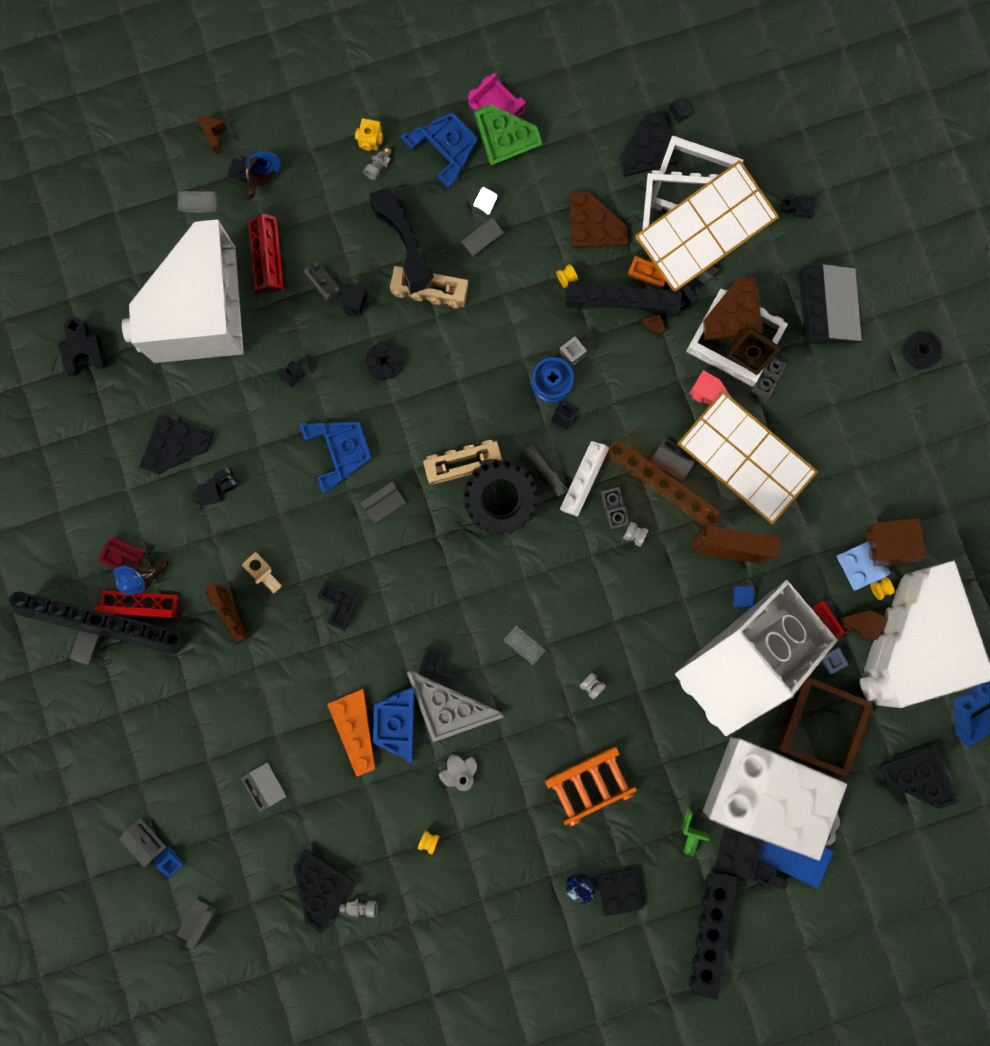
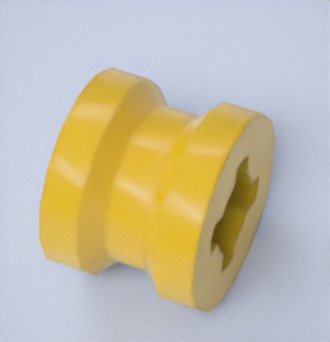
M570 264L564 270L556 271V275L564 288L568 286V283L578 281V276Z
M888 577L870 584L871 590L878 600L884 599L887 594L892 595L895 593Z
M425 830L418 849H425L432 855L439 835L433 836L429 831Z

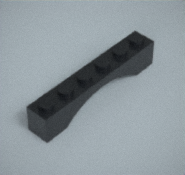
M390 187L369 193L370 206L376 219L392 228L399 235L405 246L407 256L403 267V279L410 294L432 287L431 279H434L432 270L426 266L425 255L419 251V242L416 237L413 238L412 236L413 231L410 223H406V215L404 209L398 205L399 199L397 194H393Z
M568 283L565 308L617 307L646 311L656 315L660 314L661 316L677 317L680 312L682 292Z

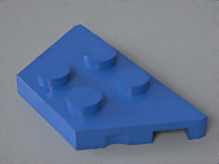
M415 687L408 688L374 704L373 743L380 747H385L389 752L394 755L398 754L411 763L413 761Z

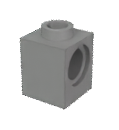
M573 337L560 347L559 354L570 367H573L586 357L587 350L576 337Z

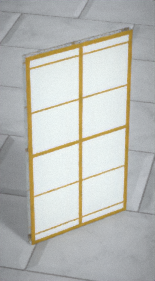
M739 160L635 235V237L671 290L677 291L777 220L779 216L749 174L743 162Z
M723 390L719 392V395L677 443L772 525L776 523L777 519L818 473L816 469Z

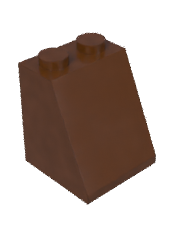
M919 518L871 523L865 531L866 540L870 544L869 558L873 560L874 566L916 565L926 557Z

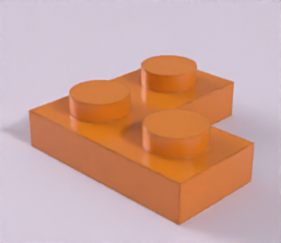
M637 256L634 257L628 275L663 288L666 280L656 265Z

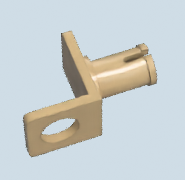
M253 553L242 564L255 578L257 584L263 582L273 594L282 586L270 574L272 571L271 567L258 553ZM252 560L260 561V569L252 570L249 566Z

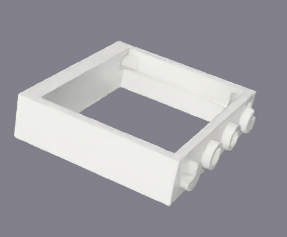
M672 136L660 171H663V174H665L673 149L726 167L732 166L739 160L743 163L744 160ZM656 181L651 196V208L657 211L662 209L670 211L677 204L656 197L661 185V181Z
M663 171L648 173L642 230L649 226L653 181L707 184L718 175L710 174L709 177H701L699 173H690V176H682L681 172H671V175L663 174Z
M719 290L705 318L728 290ZM760 307L762 322L777 330L772 339L777 344L788 324L781 317L772 316L764 308ZM702 321L686 352L753 387L762 371L755 375L746 368L697 343L704 332Z

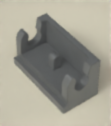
M315 262V266L312 269L307 267L303 271L330 305L342 296L344 292L322 265Z

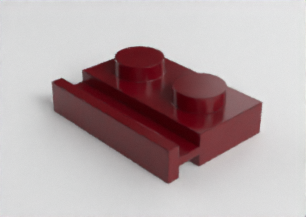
M109 536V540L97 561L115 569L122 565L141 564L146 552Z

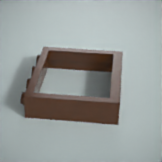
M708 525L695 534V537L693 536L691 548H693V553L763 564L778 558L781 538Z
M808 677L795 693L775 750L837 775L847 777L853 770L854 764L852 762L854 756H857L859 753L860 739L866 733L867 726L865 724L867 719L873 713V702ZM811 686L862 706L840 768L789 748Z

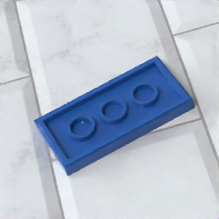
M764 840L759 861L819 888L833 851L824 847L819 861Z

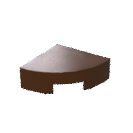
M660 314L642 319L643 325L650 332L656 334H664L666 332Z

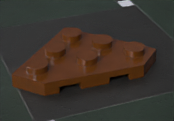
M588 191L569 193L571 248L627 247V226Z
M756 277L737 279L704 319L705 341L734 338L739 330L748 327L763 334Z
M217 583L205 585L207 591H205L206 597L209 602L213 603L220 620L226 624L231 638L236 642L247 640L227 586Z

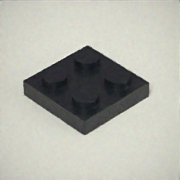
M724 829L714 868L754 881L764 840Z
M636 868L597 875L604 916L643 910Z

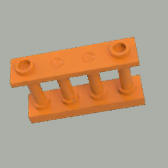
M615 746L544 779L548 789L552 787L553 790H556L568 817L563 819L565 825L573 826L581 822L580 818L621 798L627 800L634 796L633 793L637 791L634 786L628 788L615 761L617 760L616 756L619 755ZM603 762L609 764L621 789L620 792L610 796L598 771V765ZM586 770L589 773L591 772L603 797L602 801L592 804L580 779V773ZM567 779L574 782L585 805V809L577 813L574 812L563 789V781Z

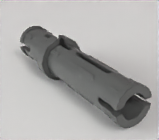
M533 445L523 452L543 476L546 485L549 484L558 497L568 491L558 478L559 475L553 472Z

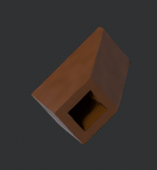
M866 610L839 618L838 623L842 624L841 627L849 632L855 631L859 633L861 639L870 642V640H878L888 619L872 610Z

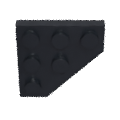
M663 110L644 115L623 151L619 162L624 178L661 168L671 140ZM673 149L668 166L678 163L675 149Z
M159 415L139 468L158 475L166 472L165 470L185 463L199 454L206 453L214 434Z
M936 745L879 765L886 784L938 809L958 803Z
M304 849L294 864L293 870L298 884L297 888L304 912V921L322 934L353 884L354 879L307 849Z

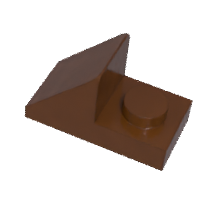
M197 115L196 118L216 155L222 153L220 145L223 143L219 134L227 131L225 123L221 120Z

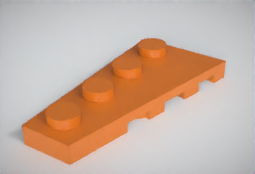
M364 689L328 703V708L356 777L376 769Z

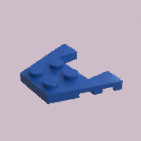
M450 113L432 121L431 124L425 127H418L415 131L408 134L404 133L400 136L401 140L412 151L427 139L449 161L450 165L438 174V179L448 189H451L478 142V138L454 113Z
M359 422L300 424L305 441L325 436L336 469L334 472L317 477L323 494L329 492L372 459Z

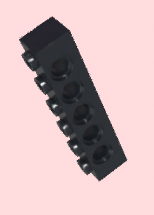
M710 869V874L706 875L705 886H707V893L702 898L704 912L699 917V927H701L700 935L696 936L695 946L698 949L697 955H694L692 960L694 974L690 975L689 988H691L692 993L696 996L716 1000L719 997L737 876L731 873ZM722 888V896L714 897L715 890ZM713 909H720L719 916L711 917ZM716 929L717 933L714 937L710 938L707 936L709 930ZM708 949L714 951L710 958L704 957V953ZM704 970H710V975L707 978L701 977V973Z

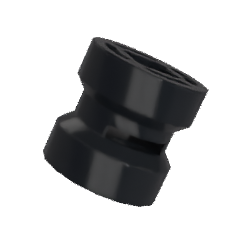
M294 361L288 364L286 370H282L279 373L291 387L296 384L298 378H302L306 374Z
M231 467L222 469L214 474L216 481L220 483L222 493L232 491L240 485L238 480L233 477L234 472Z

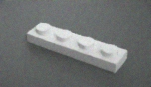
M590 442L560 507L561 511L578 517L609 447L604 444Z

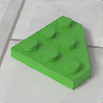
M492 104L474 110L491 165L542 145L536 125Z

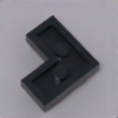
M325 580L317 598L335 605L327 624L345 631L361 596Z
M427 646L419 675L455 690L459 676L440 670L446 651Z

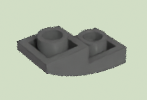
M491 218L467 236L462 243L470 254L475 256L504 234V231L495 219Z
M773 358L763 369L751 392L768 400L787 364Z
M620 487L601 490L600 493L610 529L629 525Z
M80 631L70 659L86 665L91 664L96 645L99 644L101 636Z

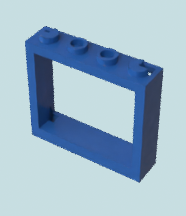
M990 681L976 685L953 700L955 734L968 748L990 734V708L971 719V714L990 703ZM968 705L972 707L969 711L965 709Z

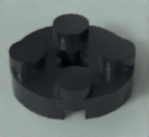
M917 331L910 335L902 346L905 360L917 370L934 366L942 356V342L932 332ZM919 346L927 348L926 354L919 352Z
M381 341L369 349L365 363L369 373L376 379H393L402 371L403 357L397 346ZM388 357L389 364H383L382 366L380 359Z

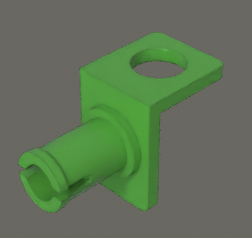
M688 807L681 827L683 834L688 835L683 852L688 855L691 853V856H695L699 840L709 841L710 837L707 832L689 827L692 810Z

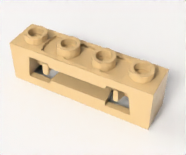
M394 266L390 290L396 297L404 298V296H408L416 301H423L424 299L436 305L444 303L449 304L448 306L452 308H459L465 306L469 285L468 280L433 274L434 279H431L432 286L446 289L447 294L430 288L410 294L403 279V268Z
M487 440L482 442L480 446L468 445L463 447L462 451L450 450L445 452L443 456L431 455L426 457L427 460H424L423 463L429 485L471 475L475 468L481 466L479 462L449 469L447 473L444 463L449 465L475 458L477 454L480 455L481 463L492 459L502 460L497 441Z

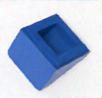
M754 586L732 587L733 607L753 606Z
M167 847L154 860L155 867L168 878L184 865L170 847Z

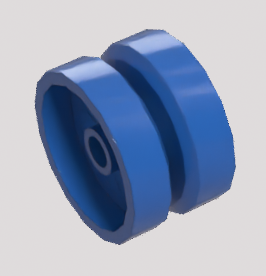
M550 357L543 359L537 363L533 370L531 383L533 393L545 403L555 404L563 401L572 390L573 370L561 358Z

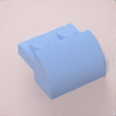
M869 541L837 555L854 591L891 574L888 566H874L873 560L869 558Z

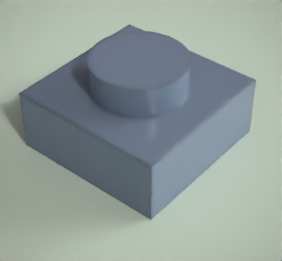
M839 648L831 650L822 659L829 674H833L848 665Z

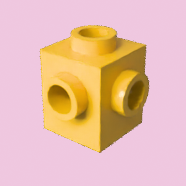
M362 118L360 128L356 129L355 134L359 147L366 151L378 149V145L382 144L383 141L380 122Z

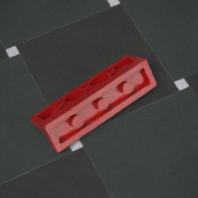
M261 213L248 220L254 290L258 293L268 288L274 290L283 289L277 217ZM256 223H258L257 231H256V229H255V224H256ZM258 241H260V246L257 249ZM262 276H263V283H264V284L261 285V281H260V280H261V278H262Z
M101 590L100 605H95V610L114 615L177 618L179 595L151 593L125 595L119 591ZM106 595H113L117 602L113 606H105ZM128 596H132L137 602L132 607H127L123 603ZM148 597L152 598L156 603L151 608H145L142 604ZM166 599H173L172 610L164 609L161 603Z

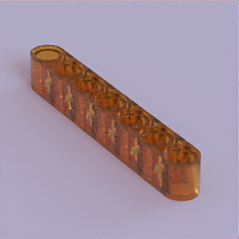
M616 441L611 444L608 456L612 461L705 527L708 525L716 526L720 522L721 514L714 507L624 443ZM618 447L622 450V454L616 456L613 454L612 449ZM634 458L637 461V466H630L628 459ZM646 469L651 470L653 477H645L643 471ZM661 480L666 481L668 489H662L659 482ZM675 492H682L684 499L682 501L677 500ZM691 503H697L700 510L698 512L693 511ZM707 514L714 515V523L707 521Z

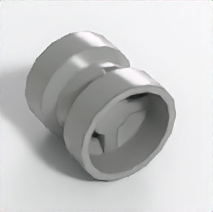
M630 522L623 539L634 541L635 545L641 547L648 529L644 527L639 528L636 523Z
M593 672L579 685L589 693L592 699L596 698L606 687L603 682L597 680Z

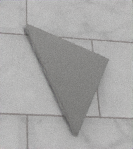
M411 670L407 671L411 685L415 687L414 693L433 742L504 717L502 712Z

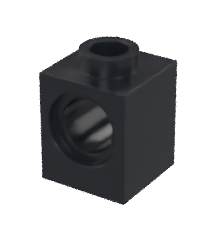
M347 284L341 307L346 314L351 316L362 314L368 295L366 289Z

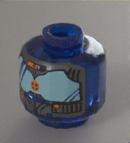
M573 874L567 879L566 893L575 903L587 904L595 896V885L584 874Z

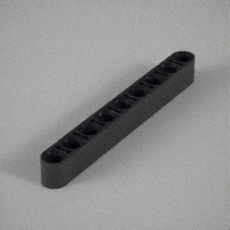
M20 591L14 592L9 598L13 612L20 616L171 654L178 653L182 649L181 634L176 630ZM18 602H24L22 605H16ZM43 606L41 610H35L37 607ZM62 611L60 615H54L56 612ZM76 616H82L79 620H73ZM101 621L100 624L93 625V622ZM116 625L120 626L119 629H116V630L111 629L113 626H116ZM134 630H138V631H139L138 634H135V635L130 634V633H131L132 631H134ZM152 635L158 636L156 639H150ZM170 640H177V641H178V642L175 643V644H169V643H168Z

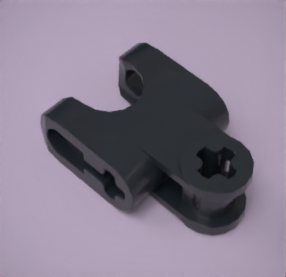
M68 318L64 323L67 341L59 342V350L66 374L69 377L77 375L79 373V361L84 357H90L92 364L96 368H106V360L99 335L97 333L90 335L87 324L79 318Z

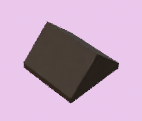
M748 327L738 331L726 356L755 375H758L778 354L782 347L755 329Z

